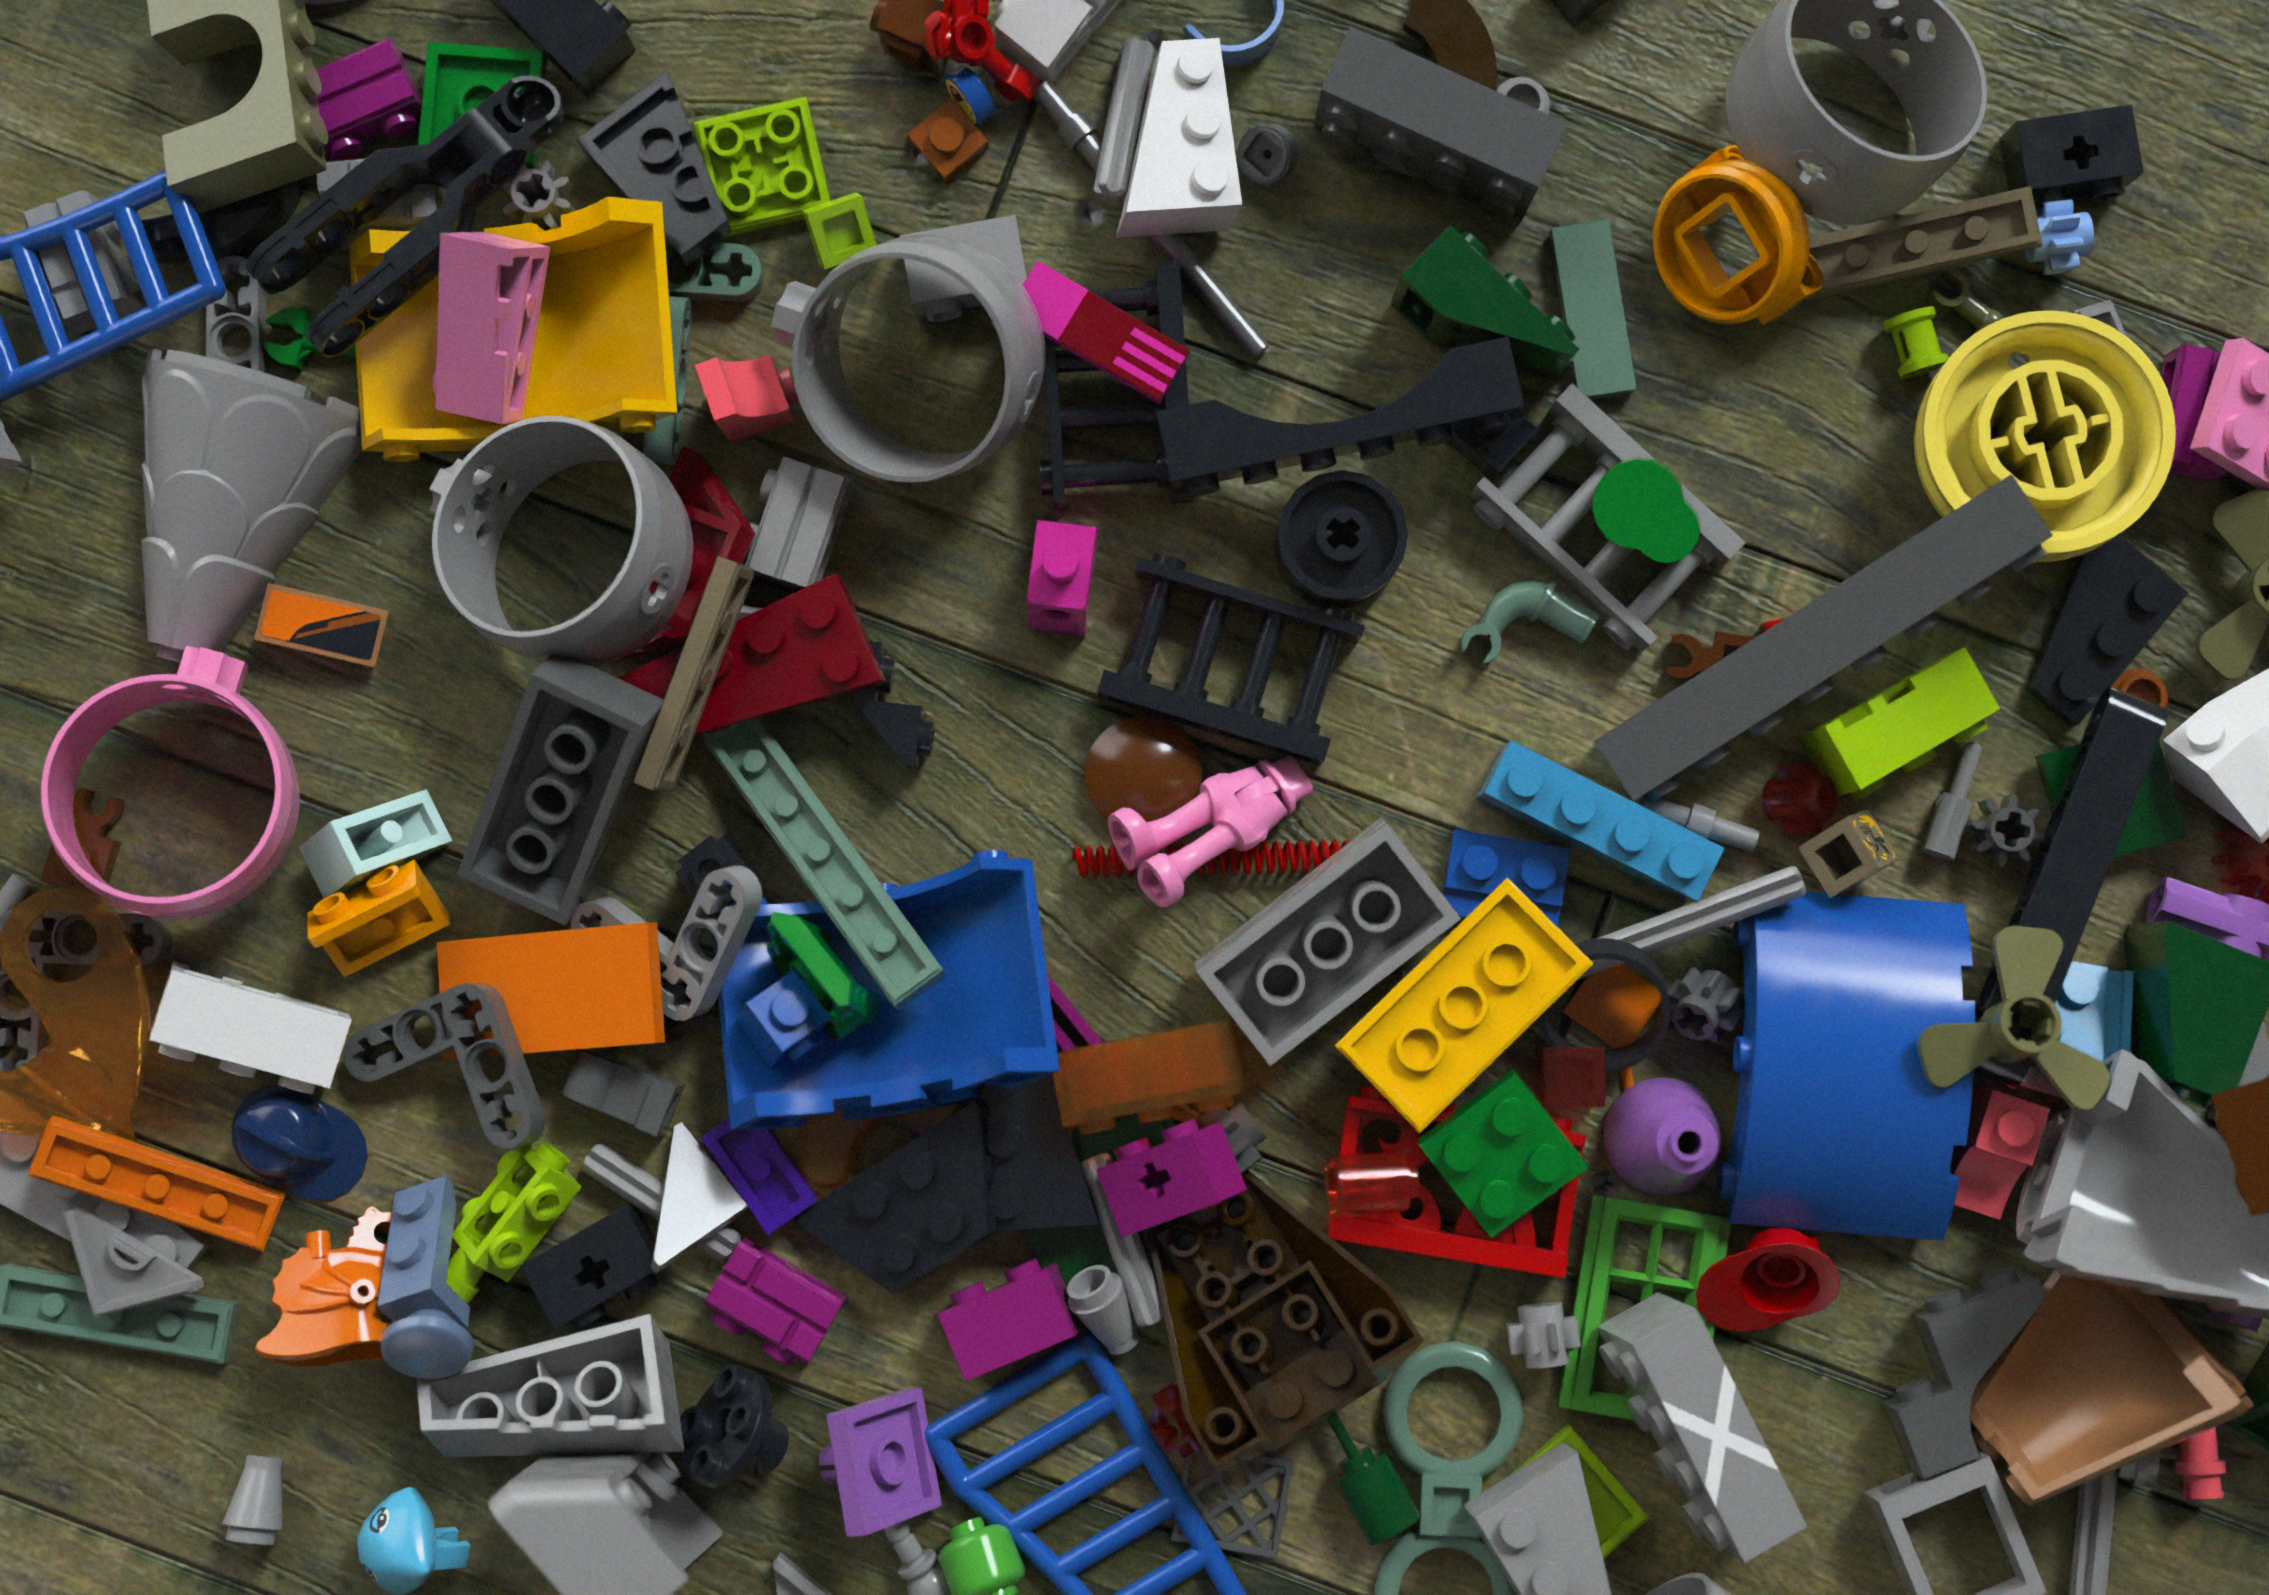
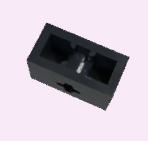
M2132 104L2016 121L1999 138L2008 191L2031 186L2035 209L2043 207V204L2046 202L2068 200V197L2088 194L2089 201L2113 199L2125 194V188L2144 173ZM2065 153H2066V157H2067V159H2068L2067 161H2065V159H2064V154H2065Z
M632 1203L621 1207L520 1266L554 1329L571 1320L577 1331L608 1313L603 1304V1301L623 1290L629 1301L660 1283L654 1273L655 1271L651 1268L656 1239L638 1207ZM606 1259L611 1269L604 1273L603 1279L596 1278L590 1281L585 1271L593 1266V1261L600 1262Z

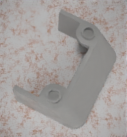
M642 1452L543 1455L510 1480L488 1501L489 1507L499 1524L562 1595H671L690 1577L684 1570L724 1533L678 1482L677 1479L681 1477L680 1470L664 1452H654L653 1454Z

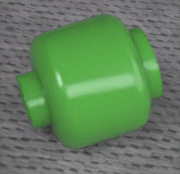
M977 1517L949 1530L952 1542L941 1549L938 1561L951 1595H1019L1016 1586L1024 1579L1025 1567L1010 1530L1002 1524L985 1526L982 1517Z

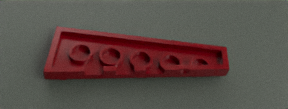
M836 573L737 620L694 736L702 733L711 734L728 729L730 725L758 717L762 719L784 713L786 709L811 702H823L887 682L841 576ZM684 646L618 679L664 700Z

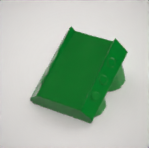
M774 911L770 923L767 924V931L772 939V942L767 945L768 955L782 977L794 969L797 971L831 1017L824 1026L829 1035L839 1042L861 1025L873 1024L882 995L866 989L829 944L832 933L798 916Z

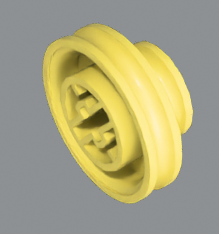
M2033 311L2003 318L1973 334L1958 347L1932 379L1923 396L1915 423L1914 452L1917 471L1929 500L1942 518L2012 474L2053 535L2041 543L2047 554L2035 562L2066 560L2086 554L2109 542L2137 521L2150 507L2163 487L2172 464L2176 438L2175 417L2167 387L2160 373L2147 355L2127 336L2099 320L2071 312ZM2013 354H2019L2026 359L2027 364L2013 370L2009 365V358ZM1996 423L1999 436L1991 440V428ZM2029 433L2031 444L2046 441L2050 451L2046 453L2043 442L2028 445L2024 436Z

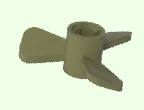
M2254 490L2226 501L2216 507L2210 516V526L2247 570L2239 578L2234 590V599L2238 609L2206 630L2197 641V653L2200 659L2219 677L2225 680H2234L2246 673L2269 624V599L2266 601L2263 598L2261 588H2259L2269 586V492L2265 490Z
M2009 926L1994 936L1992 951L2002 1002L1989 1008L1977 1023L1931 1025L1921 1032L1917 1040V1051L1924 1077L1931 1086L1946 1088L1989 1057L2004 1063H2016L2031 1057L2071 1108L2078 1111H2086L2097 1105L2109 1086V1071L2101 1061L2058 1040L2062 1029L2061 1015L2053 1001L2043 995L2063 950L2062 939L2057 933L2044 928ZM2013 1012L2019 1013L2015 1021L2018 1029L2031 1028L2030 1041L2021 1038L2016 1040L2009 1032L2008 1028L2012 1027L2011 1017Z

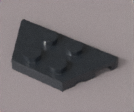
M974 1100L795 1216L798 1225L892 1294L905 1291L997 1233L995 1203L990 1195V1186L993 1181L992 1156H986L983 1119H989V1109L985 1100Z

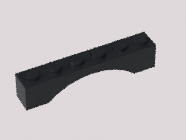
M1503 337L1449 349L1436 367L1406 394L1377 410L1343 421L1317 424L1274 422L1242 413L1214 399L1158 411L1156 425L1171 492L1184 489L1186 497H1196L1220 490V481L1243 477L1244 484L1246 485L1262 483L1279 477L1278 469L1300 464L1302 472L1318 471L1336 465L1337 456L1359 452L1360 459L1367 460L1389 455L1395 452L1394 444L1417 439L1419 447L1439 445L1452 440L1453 431L1475 427L1477 435L1499 432L1512 426L1510 419L1518 417L1524 407L1509 337Z

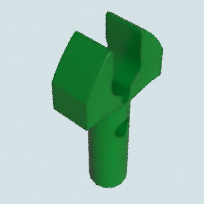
M289 306L274 313L265 320L273 328L294 329L302 337L301 340H294L287 346L261 342L265 350L285 368L303 370L305 359L314 353H319L316 345L310 343L304 336L311 324L313 315L307 309ZM355 344L337 356L356 359Z

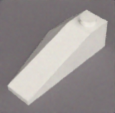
M2268 668L2207 702L2163 740L2174 780L2261 844L2269 838Z

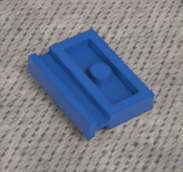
M1454 829L1452 830L1443 896L1461 918H1466L1508 877L1559 927L1558 920L1560 907H1562L1571 848Z

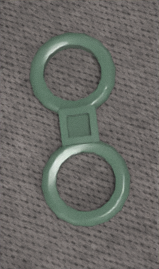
M1458 1341L1428 1345L1409 1356L1400 1365L1388 1382L1382 1406L1387 1440L1399 1460L1420 1475L1418 1511L1421 1517L1418 1519V1527L1397 1539L1381 1561L1374 1593L1375 1595H1399L1403 1574L1414 1559L1431 1549L1451 1547L1467 1551L1483 1564L1489 1574L1492 1595H1516L1462 1505L1482 1493V1478L1501 1467L1518 1444L1524 1419L1520 1388L1506 1365L1482 1347ZM1458 1366L1474 1370L1489 1382L1497 1397L1499 1417L1494 1434L1483 1448L1468 1457L1447 1459L1430 1454L1416 1443L1409 1431L1406 1411L1410 1394L1423 1377L1439 1368Z

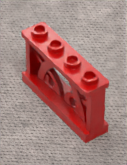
M1362 1085L1360 1096L1346 1094L1345 1110L1324 1233L1333 1240L1565 1278L1569 1256L1567 1250L1579 1175L1545 1199L1547 1200L1555 1196L1547 1247L1536 1245L1535 1230L1530 1210L1492 1238L1488 1233L1480 1230L1477 1219L1467 1207L1459 1215L1454 1231L1442 1230L1440 1211L1434 1197L1422 1184L1409 1178L1417 1168L1429 1160L1418 1145V1131L1375 1087ZM1456 1100L1451 1102L1433 1122L1440 1123L1454 1112ZM1551 1116L1582 1156L1586 1134L1571 1131L1573 1120ZM1381 1118L1395 1122L1400 1127L1401 1133L1397 1141L1389 1144L1382 1141L1378 1136V1143L1382 1151L1386 1155L1395 1158L1387 1168L1370 1160L1361 1145V1135L1364 1128L1371 1121ZM1354 1161L1365 1171L1379 1177L1368 1194L1359 1216L1346 1214ZM1399 1187L1411 1191L1421 1200L1423 1209L1417 1218L1407 1220L1401 1217L1399 1213L1400 1205L1405 1201H1409V1199L1400 1195H1394Z

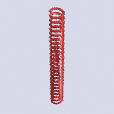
M1311 839L1307 843L1306 850L1301 840L1296 842L1294 849L1292 843L1287 840L1282 850L1280 843L1276 840L1272 844L1270 853L1268 843L1263 841L1259 852L1257 845L1248 851L1241 852L1236 850V854L1232 847L1225 851L1224 854L1221 853L1208 861L1207 866L1209 874L1214 876L1216 874L1218 858L1220 872L1225 876L1228 872L1230 855L1232 873L1236 876L1240 870L1242 856L1244 873L1248 876L1251 873L1252 858L1254 857L1255 870L1260 875L1263 872L1265 854L1267 871L1272 875L1275 870L1277 853L1279 872L1283 875L1286 872L1289 854L1291 872L1296 874L1298 872L1300 854L1303 872L1307 874L1310 870L1311 851L1315 869L1322 864L1323 852L1324 858L1327 860L1341 848L1336 839L1331 842L1330 847L1322 839L1317 849L1315 842ZM1345 839L1342 843L1341 848L1350 841L1348 839ZM1182 842L1179 845L1178 850L1184 848L1186 845ZM1172 843L1167 846L1166 855L1176 852ZM1101 844L1096 849L1095 861L1093 849L1090 845L1085 848L1084 860H1082L1080 847L1076 845L1073 848L1072 860H1077L1079 875L1082 879L1087 877L1088 867H1090L1091 876L1096 879L1099 876L1100 864L1103 876L1108 879L1111 875L1112 863L1115 876L1117 878L1122 876L1124 863L1120 856L1118 859L1116 847L1113 844L1108 848L1107 862L1105 850ZM1205 864L1197 869V874L1200 877L1204 874ZM1125 866L1126 874L1131 878L1134 875L1135 869L1128 870Z

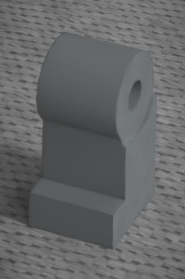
M579 1049L562 1094L580 1104L602 1111L634 1125V1128L658 1137L667 1133L685 1084L623 1060L617 1061L586 1049Z

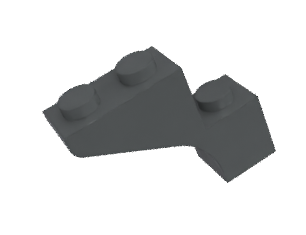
M2015 1268L1998 1270L1980 1279L1981 1288L1962 1295L1959 1289L1940 1292L1925 1300L1926 1309L1911 1314L1937 1381L1932 1383L1930 1378H1920L1907 1382L1896 1388L1897 1397L1882 1402L1908 1470L1926 1479L1980 1458L1970 1426L1972 1395L1980 1379L2042 1305L2044 1291L2039 1278L2021 1272L2016 1273Z

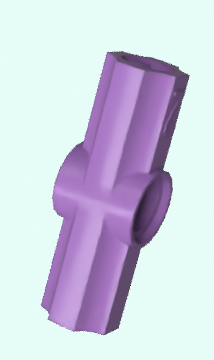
M2161 877L2158 884L2150 893L2145 908L2146 923L2169 921L2269 961V904L2237 894L2223 893L2220 895L2169 877Z

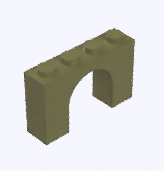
M147 0L151 37L183 66L240 46H262V63L258 77L250 91L238 104L221 115L162 135L167 186L176 194L190 196L194 201L197 212L201 214L327 170L324 145L328 143V132L323 119L319 115L317 95L321 94L322 86L312 61L311 45L315 44V34L306 16L305 0Z

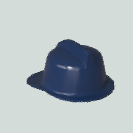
M279 1084L263 1086L249 1094L237 1108L231 1126L232 1145L240 1162L261 1178L297 1196L314 1201L334 1199L351 1190L363 1175L368 1159L366 1139L354 1120L342 1111L307 1093L295 1091Z

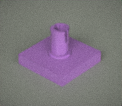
M922 1387L902 1389L826 1414L831 1445L826 1446L821 1451L819 1466L835 1465V1469L821 1471V1476L824 1482L828 1484H838L847 1537L866 1536L942 1506L934 1458L925 1440V1430L928 1426Z

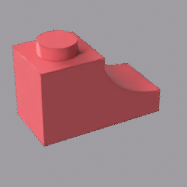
M770 354L757 359L737 362L723 361L716 357L695 365L713 419L731 444L796 421L791 403L797 402L799 399L793 377L788 367L778 370Z
M1972 1087L1966 1146L1954 1145L1950 1165L1951 1174L1957 1175L1960 1180L1954 1203L1955 1206L1994 1219H2001L2007 1200L2018 1178L2028 1166H2033L2050 1108L1993 1089Z

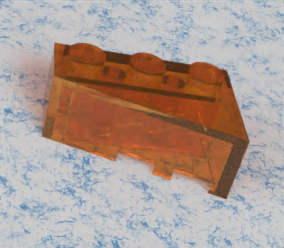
M1231 1016L1219 1018L1218 1021L1187 1027L1183 1025L1168 1028L1166 1031L1135 1037L1129 1036L1057 1051L1060 1071L1053 1074L1062 1125L1065 1127L1079 1124L1081 1134L1115 1128L1114 1117L1138 1113L1139 1123L1171 1118L1175 1116L1173 1106L1197 1102L1198 1112L1233 1106L1232 1095L1242 1093L1250 1085L1240 1029Z

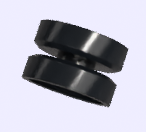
M1346 470L1319 474L1298 487L1282 509L1273 547L1278 572L1290 590L1312 606L1321 608L1322 604L1342 609L1363 606L1384 591L1404 559L1408 539L1404 511L1391 491L1369 475ZM1336 534L1345 536L1349 541L1350 547L1348 548L1343 544L1335 550L1329 545L1331 536Z

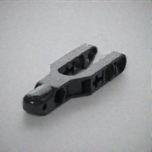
M519 76L509 80L478 107L466 112L428 144L375 150L260 244L247 260V272L258 281V284L266 293L270 295L282 293L299 282L415 185L433 184L445 189L446 194L442 206L382 255L385 260L350 289L343 286L337 291L336 294L339 298L324 309L309 325L304 336L310 343L316 345V349L322 356L331 358L342 354L439 275L440 233L470 232L477 206L514 177L526 163L528 155L556 133L565 115L564 102L559 92L546 79L537 76ZM522 87L519 91L514 93L517 88Z

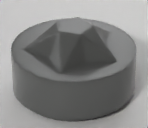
M1267 123L1248 130L1239 142L1237 150L1239 166L1250 180L1258 184H1272L1287 178L1297 165L1298 146L1296 140L1285 127L1279 124Z

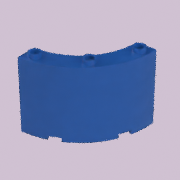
M990 850L973 855L972 861L966 865L930 879L901 887L891 883L881 884L947 974L946 977L899 1011L888 999L819 901L767 904V900L762 898L760 908L718 996L731 1130L802 1127L807 1125L806 1117L835 1114V1111H842L843 1122L917 1112L979 1098L978 1086L1001 1085L1002 1089L1010 1090L1059 1072L1032 859L1008 858L1006 851ZM733 901L731 905H735L737 901ZM776 911L798 916L831 932L829 944L866 989L882 995V999L873 1024L861 1025L839 1042L832 1038L823 1028L819 1033L823 1042L797 1062H793L790 1056H787L770 1068L739 1026L736 1018L748 1001L783 978L767 952V945L772 942L767 931V924L770 923L771 916ZM712 933L713 952L715 958L718 950L717 940Z
M1806 891V894L1801 898L1734 922L1733 942L1736 946H1742L1744 1028L1743 1036H1737L1734 1043L1733 1068L1735 1072L1741 1073L1729 1157L1727 1163H1719L1716 1175L1717 1197L1726 1199L1728 1222L1731 1224L1943 1241L1951 1219L1960 1181L1958 1176L1951 1174L1950 1171L1953 1146H1966L1974 1069L1946 1088L1931 1086L1924 1077L1917 1051V1040L1921 1032L1931 1025L1975 1023V1001L1963 1000L1962 995L1963 971H1970L1973 967L1970 934L1964 904L1844 894L1829 898L1827 893Z

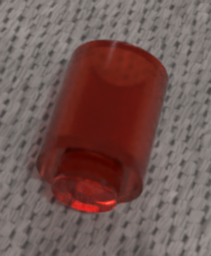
M1401 1151L1332 1156L1326 1161L1324 1173L1325 1194L1329 1210L1334 1217L1405 1212L1409 1209L1411 1199L1418 1197L1419 1175L1416 1165L1413 1162L1408 1163Z

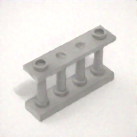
M1571 384L1557 398L1548 411L1555 418L1552 422L1555 429L1498 489L1483 477L1470 494L1477 502L1473 508L1479 517L1493 529L1499 531L1502 527L1506 528L1595 612L1600 614L1606 621L1602 628L1614 642L1626 650L1633 646L1639 652H1642L1658 638L1645 623L1701 563L1708 565L1712 562L1719 569L1746 542L1682 485L1685 499L1691 503L1699 516L1701 527L1697 544L1692 552L1683 559L1669 563L1628 608L1617 600L1601 584L1634 549L1624 548L1609 541L1583 568L1558 544L1592 509L1595 488L1607 471L1624 460L1636 457L1654 458L1574 384ZM1582 443L1599 458L1595 462L1597 469L1540 529L1515 504L1571 445L1579 446Z

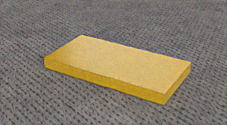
M1507 877L1367 1013L1335 1047L1421 1133L1569 989L1593 963Z

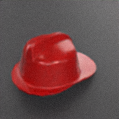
M1775 1227L1760 1231L1746 1243L1742 1252L1728 1256L1711 1265L1699 1278L1695 1295L1700 1312L1710 1323L1725 1330L1747 1332L1764 1329L1825 1309L1836 1299L1841 1282L1838 1268L1827 1255L1820 1251V1245L1814 1235H1804L1798 1230L1786 1227Z

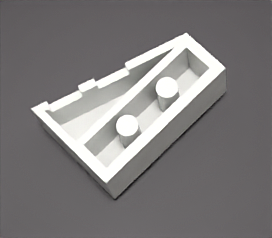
M176 961L172 962L149 1038L151 1041L161 1043L158 1050L159 1053L189 1062L195 1061L197 1053L221 1059L219 1069L249 1078H254L257 1069L280 1075L278 1082L280 1086L299 1092L313 1094L316 1085L330 1088L352 1019L349 1014L285 994H274L243 985L242 981L229 977L219 979L189 970V965Z

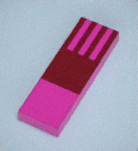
M1037 260L1023 286L1038 312L1044 337L1160 404L1190 355V350Z

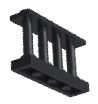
M1179 260L1156 262V280L1145 281V287L1089 290L1125 312L1147 310V316H1158L1159 332L1185 347ZM1044 337L1051 460L1040 461L1042 496L1053 495L1055 511H1067L1065 488L1158 483V488H1170L1163 453H1156V459L1064 465L1062 431L1154 425V430L1158 431L1156 425L1158 411L1189 405L1186 361L1160 404L1153 401L1060 407L1058 373L1102 370L1066 349L1056 350V343ZM1170 489L1171 504L1194 502V497H1186L1184 489L1171 492Z
M1154 553L1151 561L1139 557L1135 568V577L1151 581L1126 664L1119 665L1117 673L1104 670L1097 691L1098 698L1286 756L1291 755L1293 758L1321 766L1325 760L1331 738L1319 735L1321 726L1316 724L1341 640L1358 644L1363 635L1365 626L1353 622L1355 614L1326 604H1322L1318 612L1185 571L1186 562L1168 555ZM1174 588L1207 598L1182 682H1175L1173 690L1150 684L1153 675L1148 673V669ZM1230 605L1263 615L1238 699H1231L1229 707L1206 701L1209 692L1204 690ZM1286 622L1319 632L1294 717L1287 716L1286 723L1282 724L1263 718L1265 709L1260 707Z

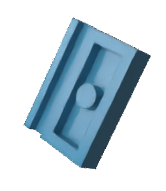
M2072 961L2055 1002L2062 1019V1029L2058 1040L2101 1062L2121 1049L2130 1052L2134 971L2125 970L2121 973L2107 970L2108 967ZM2035 1065V1076L2047 1078L2039 1067Z

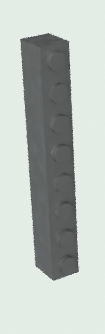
M2011 474L1616 726L1594 742L1632 800L1634 801L1646 793L1650 801L1654 802L1682 784L1676 774L1697 762L1703 771L1730 754L1732 750L1727 742L1740 733L1748 730L1752 738H1755L1781 722L1783 717L1778 709L1799 697L1803 705L1806 706L1832 690L1835 685L1829 677L1846 666L1851 665L1854 671L1858 673L1887 655L1881 644L1903 631L1907 639L1911 640L1938 623L1940 619L1934 611L1952 599L1956 598L1960 606L1963 607L1993 588L1987 578L2008 564L2013 572L2017 573L2043 557L2047 552L2041 543L2053 535Z

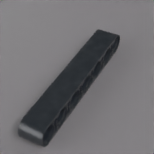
M2109 686L2099 697L2090 716L2069 774L2044 832V840L2040 842L2007 927L2024 926L2049 929L2057 933L2062 939L2063 950L2043 992V995L2053 1001L2054 1004L2158 745L2168 714L2165 708ZM1995 961L1992 963L1975 1006V1023L1980 1021L1982 1015L1989 1008L2002 1002ZM2013 1012L2011 1017L2012 1027L2008 1028L2009 1032L2016 1040L2021 1038L2030 1041L2031 1028L2018 1029L2015 1021L2019 1013ZM1989 1057L1974 1068V1073L2016 1089L2025 1078L2032 1063V1058L2029 1057L2016 1063H2004Z

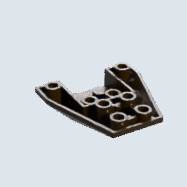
M1249 1170L1241 1174L1247 1190L1214 1205L1163 1222L1147 1232L1184 1417L1217 1472L1281 1448L1382 1384L1424 1342V1339L1393 1289Z

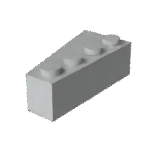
M651 1314L469 1361L461 1371L448 1377L438 1379L417 1378L421 1431L445 1458L684 1451L670 1343Z

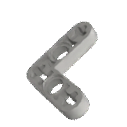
M730 866L708 874L697 892L675 943L658 931L663 1014L675 1021H685L709 1012L714 1006L760 908L762 888L757 876L750 869L744 866ZM727 884L733 886L731 892L726 888ZM732 896V898L736 900L737 903L735 905L728 906ZM603 897L579 905L576 913L572 916L571 929L646 923V921L620 901L612 897ZM598 915L602 917L601 921L597 919ZM703 928L710 930L717 940L718 950L714 959L707 957L701 949L699 937ZM685 981L688 984L686 989L680 984L681 982ZM686 995L691 999V1002L685 1000Z

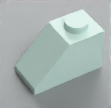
M426 789L333 820L302 844L299 849L323 898L333 893H346L366 884L368 879L382 868L391 865L400 867L412 860L417 861L447 846L452 842V839Z

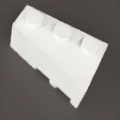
M1003 0L994 14V20H996L994 24L996 43L1043 82L1050 80L1053 83L1122 0Z
M1220 38L1162 41L1150 73L1128 190L1116 238L1230 230L1242 206Z

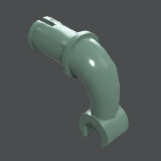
M1537 580L1512 583L1495 594L1486 606L1478 623L1464 632L1460 640L1461 653L1465 651L1472 637L1488 636L1489 652L1484 657L1481 665L1492 661L1500 652L1501 634L1511 622L1522 616L1529 617L1528 620L1531 622L1538 618L1582 644L1593 629L1600 614L1556 589L1557 582L1551 580L1550 583Z

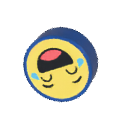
M961 65L944 77V84L950 97L976 127L994 115L995 106L989 92L979 77L969 67Z

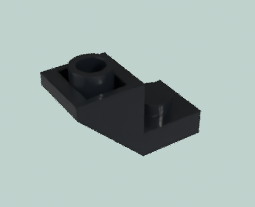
M870 641L887 682L879 686L854 692L851 698L907 768L920 770L921 756L931 757L935 722L925 721L926 711L922 706L881 702L882 693L891 694L895 659L886 658L887 649L882 642Z

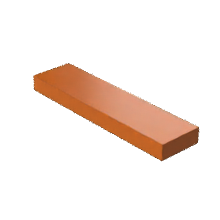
M54 1115L49 1119L28 1173L29 1176L261 1252L264 1251L286 1192Z

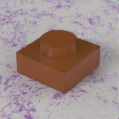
M952 98L948 99L907 134L908 141L945 184L989 148V142Z

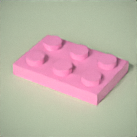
M2245 338L2225 340L2190 449L2259 490L2268 492L2269 353Z

